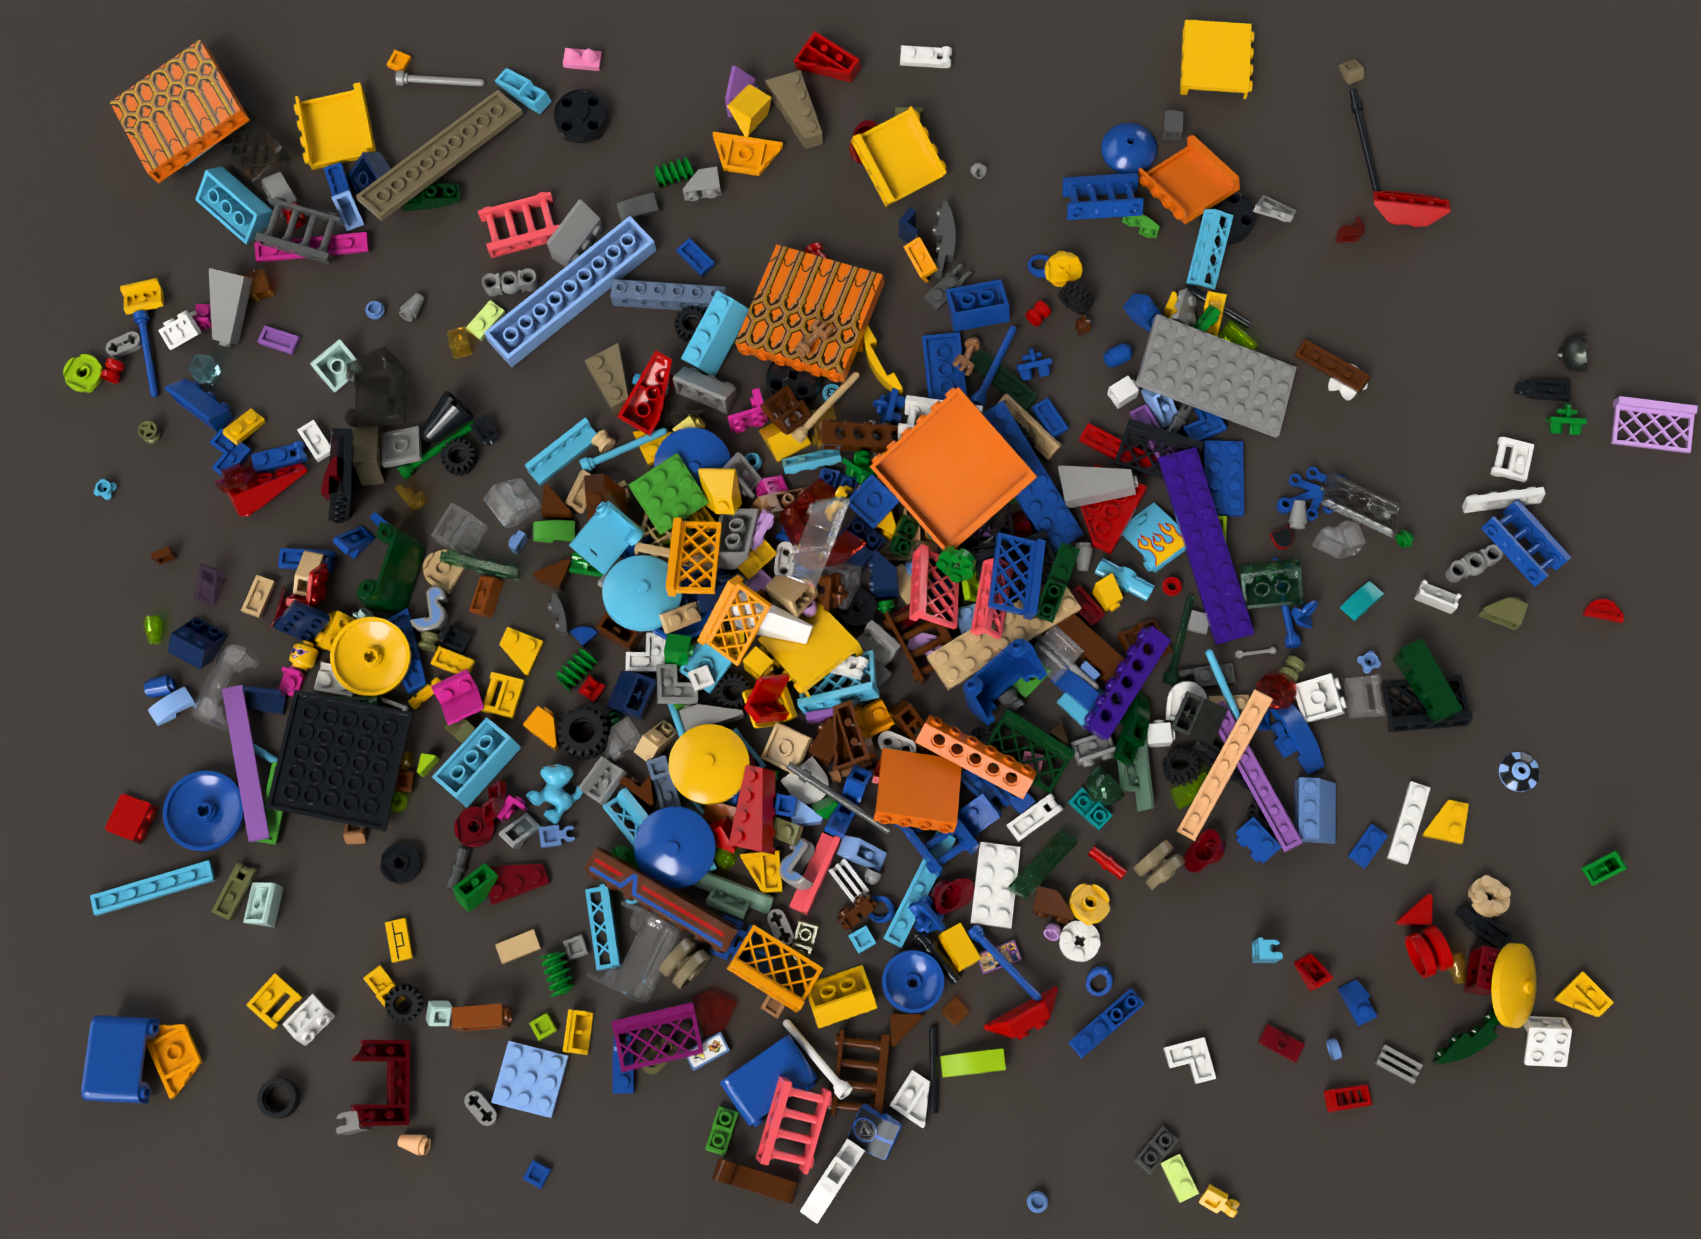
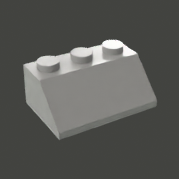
M580 199L546 242L552 259L565 267L583 254L584 251L588 250L593 239L598 237L603 229L601 219Z
M684 366L673 377L677 394L727 415L738 395L737 389L733 384L720 382L716 377L709 374L707 376L701 374L699 370L693 367L689 369Z
M738 509L735 515L720 514L718 522H722L718 568L735 570L749 557L759 509ZM713 545L711 548V552L715 550V547Z

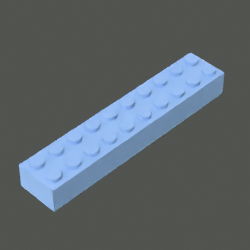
M629 216L486 330L484 334L487 341L511 367L515 366L612 287V279L621 280L655 253L654 241Z

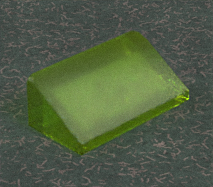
M1229 321L1219 334V338L1253 351L1257 350L1258 343L1232 321Z
M1206 772L1197 776L1198 779L1196 781L1192 779V784L1186 782V786L1181 784L1169 791L1178 810L1193 802L1207 777Z

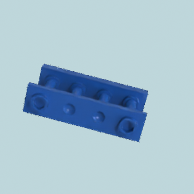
M1127 173L1062 178V196L1070 197L1071 202L1067 203V220L1142 216L1143 198H1135L1134 193H1137L1138 174ZM1125 193L1127 195V199H1116L1115 194ZM1096 195H1108L1109 200L1098 201ZM1078 196H1089L1090 201L1079 202Z
M1518 499L1502 512L1505 515L1504 518L1498 521L1493 516L1481 527L1534 587L1549 576L1545 572L1552 566L1556 571L1572 558ZM1510 522L1519 530L1513 536L1505 528ZM1523 537H1525L1532 545L1527 550H1525L1518 542ZM1536 552H1539L1546 560L1541 565L1531 557Z
M957 818L954 833L940 832L924 844L916 835L922 831L920 828L901 827L893 824L902 830L926 861V867L931 874L935 873L938 878L942 876L943 869L941 866L963 850L968 851L972 855L978 849L979 844L959 818ZM955 835L959 840V844L935 860L928 850L948 836Z

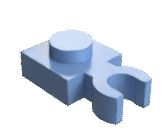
M559 825L538 828L541 848L561 846V840L566 842H573L575 840V837H568L566 835L567 831L574 830L573 826H567L563 830H559Z

